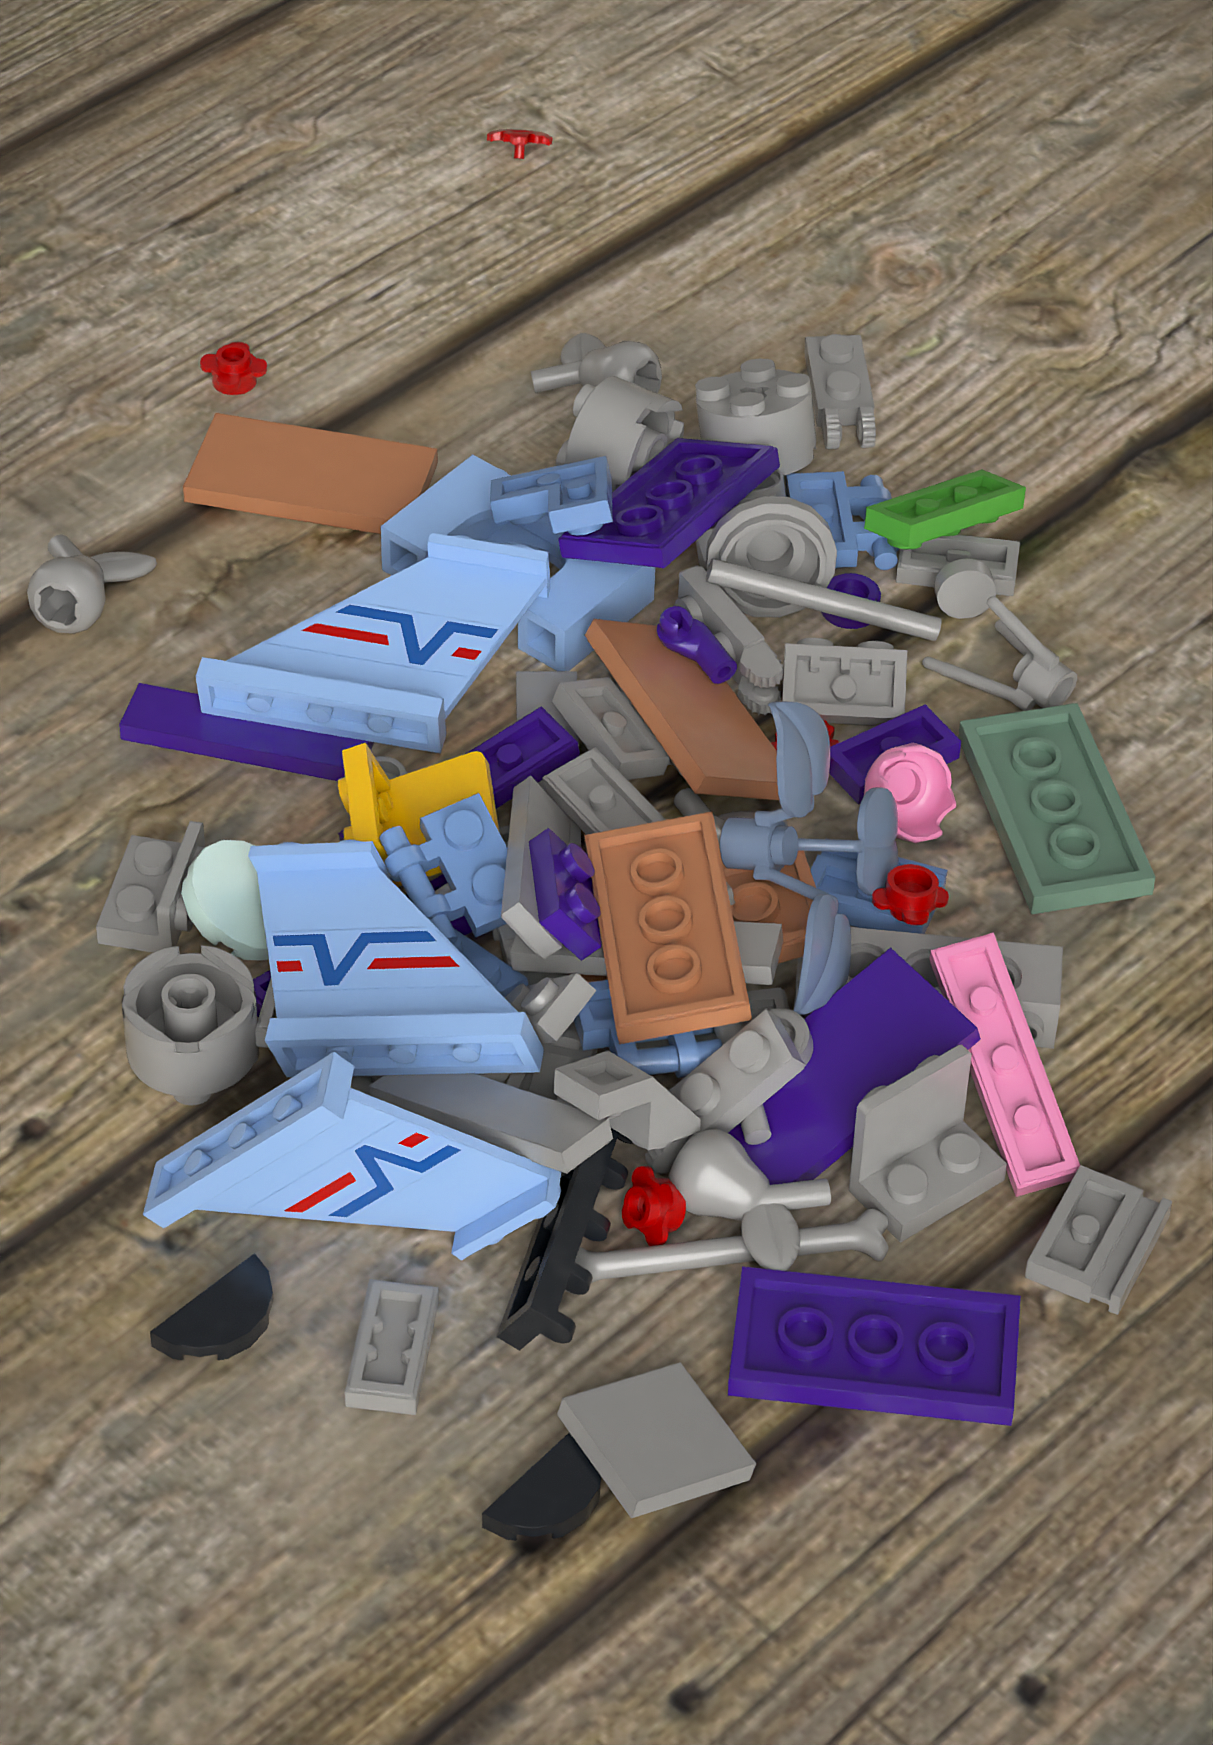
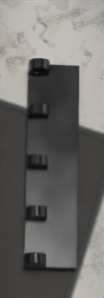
M612 1128L613 1139L567 1174L561 1172L559 1184L561 1193L556 1207L546 1216L538 1219L496 1336L519 1351L539 1334L561 1344L569 1343L573 1338L576 1324L571 1318L558 1311L565 1290L577 1295H583L589 1291L593 1276L587 1269L575 1263L583 1236L591 1241H604L611 1227L608 1218L593 1210L601 1185L609 1189L618 1190L625 1186L628 1177L627 1168L611 1158L617 1139L627 1144L634 1143Z

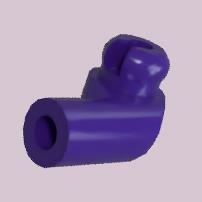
M680 606L668 607L662 612L659 624L657 625V634L666 648L697 662L715 684L724 683L735 674L737 663L703 622L694 619L686 608Z

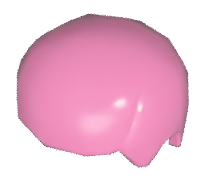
M909 743L886 750L874 761L865 778L864 795L869 789L875 787L886 788L892 793L898 811V834L896 838L904 841L919 843L937 839L943 833L940 829L941 821L947 813L956 808L955 797L951 789V771L942 755L917 743Z

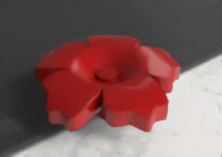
M499 129L487 134V141L502 140L503 142H510L512 145H515L514 158L524 159L526 144L536 143L550 146L553 140L552 136L547 133L533 130Z

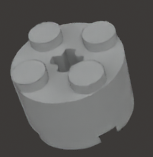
M759 358L742 363L740 372L722 377L704 378L695 384L701 440L776 447L780 462L778 469L782 472L783 476L801 470L814 459L813 448L816 449V431L812 390L808 375L775 369L774 361Z
M616 376L604 379L596 387L586 384L580 389L574 401L573 414L577 418L570 438L563 443L558 452L556 466L607 456L613 492L676 438H683L684 422L675 419V411H683L682 406L676 400Z
M202 945L201 953L179 954V946L169 947L148 955L137 963L127 975L122 999L126 1054L133 1072L149 1087L162 1093L173 1095L176 1101L181 1104L198 1105L206 1102L211 1094L222 1091L237 1083L258 1060L260 1052L259 1047L256 1046L255 1035L257 1007L254 984L248 968L234 955L216 947Z

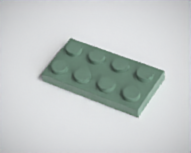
M1078 703L960 721L958 738L961 740V747L1031 915L1153 895L1156 877Z

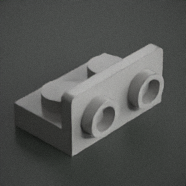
M804 638L799 640L797 644L785 643L782 701L805 704L815 710L827 723L878 726L905 713L907 650L894 649L893 645L881 641L863 642L858 647L833 646L831 641L822 638Z
M190 821L182 843L131 835L96 925L98 944L154 953L164 948L175 947L181 932L191 931L194 923L187 914L181 892L183 880L188 874V867L205 848L203 823Z

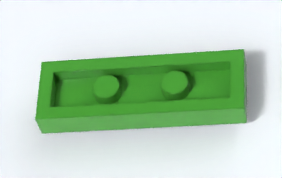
M981 469L866 507L864 529L887 538V543L893 547L917 549L922 546L923 542L941 536H955L962 529L980 523H993L1000 516L1023 509L1026 487Z

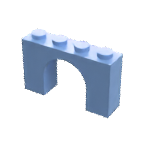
M473 454L381 525L382 570L391 576L428 557L427 541L430 532L449 536L464 535L474 540L510 546L525 545L534 550L549 552V562L554 564L559 571L550 578L548 598L537 597L519 620L518 649L556 671H570L594 651L585 637L593 619L628 622L654 600L655 567L561 558L558 538L564 532L553 534L548 513H545L541 519L529 524L515 525L510 521L495 524L490 505L491 480L511 475Z

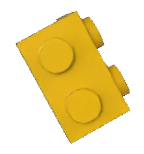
M366 743L342 750L345 777L338 779V790L351 821V826L344 828V839L361 842L373 841L383 862L388 857L379 839L383 832L395 826H402L411 845L423 844L427 841L420 829L421 817L478 793L499 831L490 767L483 753L478 751L470 752L389 780ZM438 866L425 873L429 877L442 871ZM392 881L397 887L402 886L401 881Z

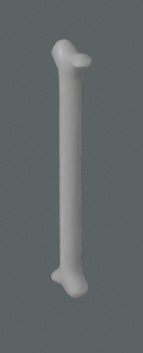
M869 1208L856 1220L848 1223L799 1228L800 1249L797 1256L855 1250L867 1254L876 1261H882L889 1249L887 1242L882 1236L888 1227V1217L879 1210ZM742 1235L606 1252H593L580 1247L575 1259V1263L584 1267L592 1274L593 1279L591 1283L603 1279L755 1261L745 1246Z

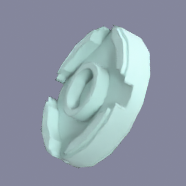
M221 840L205 847L188 867L187 877L183 880L181 894L189 918L201 935L216 946L221 941L227 947L234 949L231 954L243 960H268L257 871L248 857L250 847L256 845L239 840Z

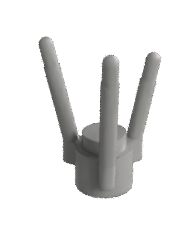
M993 596L987 600V605L1000 618L995 623L996 630L1024 656L1013 672V679L1018 683L1016 689L927 656L922 660V665L925 668L1011 701L1023 711L1031 710L1036 704L1041 708L1062 705L1072 693L1077 682V674L1061 663L1059 656L1046 648L998 598Z

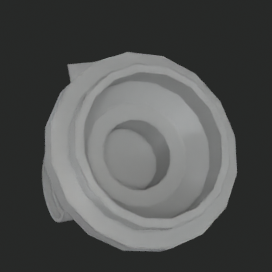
M779 469L775 470L696 540L699 567L702 566L706 572L713 558L827 588L835 574L837 549L828 522L812 506L786 497L784 477ZM719 585L743 613L753 617H782L805 609V607Z

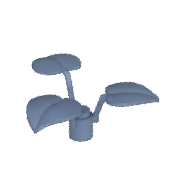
M775 701L769 703L768 706L771 709L777 733V785L782 808L774 811H756L755 818H728L721 832L720 853L726 868L754 870L753 877L755 880H770L813 900L807 919L802 969L793 1010L798 1014L805 1015L825 1006L832 995L846 985L851 964V928L848 918L843 914H837L838 900L835 896L780 872L784 865L790 866L795 862L798 851L858 852L857 884L863 893L872 896L874 890L886 887L888 873L898 866V847L895 841L898 834V811L895 798L888 789L882 787L871 788L865 793L859 807L857 820L858 840L798 838L795 828L786 826L783 820L793 817H805L814 808V795L822 793L825 789L830 768L829 734L823 719L809 706L798 702Z

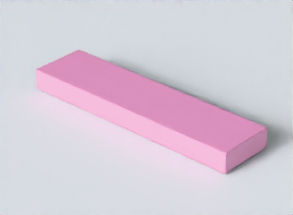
M994 933L931 950L929 960L942 995L978 1028L981 1040L968 1050L972 1054L970 1072L1001 1158L1007 1163L1006 1171L1015 1196H1022L1072 1181L1080 1167V1163Z

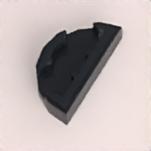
M254 1253L150 1331L151 1347L176 1360H184V1355L203 1357L217 1354L218 1361L229 1359L250 1348L267 1330L269 1325V1314L273 1304V1291L268 1269Z
M569 1432L482 1513V1528L506 1540L514 1541L517 1540V1535L536 1537L552 1533L553 1539L563 1537L584 1524L598 1505L602 1477Z

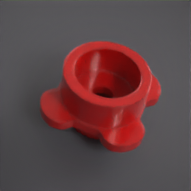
M232 342L219 348L216 354L204 355L200 359V368L204 372L212 373V384L217 391L227 395H241L251 391L256 386L257 377H262L266 374L267 362L251 354L248 344Z
M904 864L893 868L888 873L885 888L873 891L872 903L878 909L889 910L891 915L899 921L910 925H923L928 922L929 914L934 909L947 906L949 894L944 888L938 886V878L931 870L920 865Z
M639 1166L632 1173L633 1187L625 1195L622 1206V1219L628 1229H638L643 1233L649 1246L664 1245L668 1239V1233L676 1231L683 1223L686 1213V1201L669 1178H655L651 1167Z

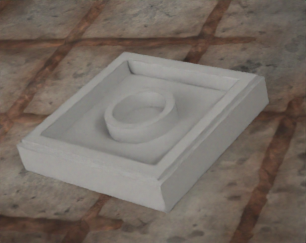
M681 1362L564 1397L557 1416L631 1519L749 1481L756 1462Z

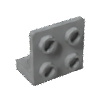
M962 1044L941 1056L933 1055L928 1057L913 1072L889 1086L874 1088L857 1106L849 1192L866 1209L874 1208L886 1214L888 1217L887 1230L900 1243L1005 1180L1007 1163L963 1121L972 1054Z

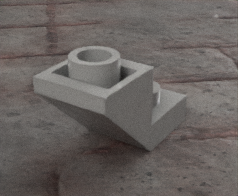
M610 1051L555 1068L554 1094L597 1120L609 1118L612 1129L626 1136L641 1148L647 1150L665 1148L673 1141L700 1132L701 1119L652 1076Z

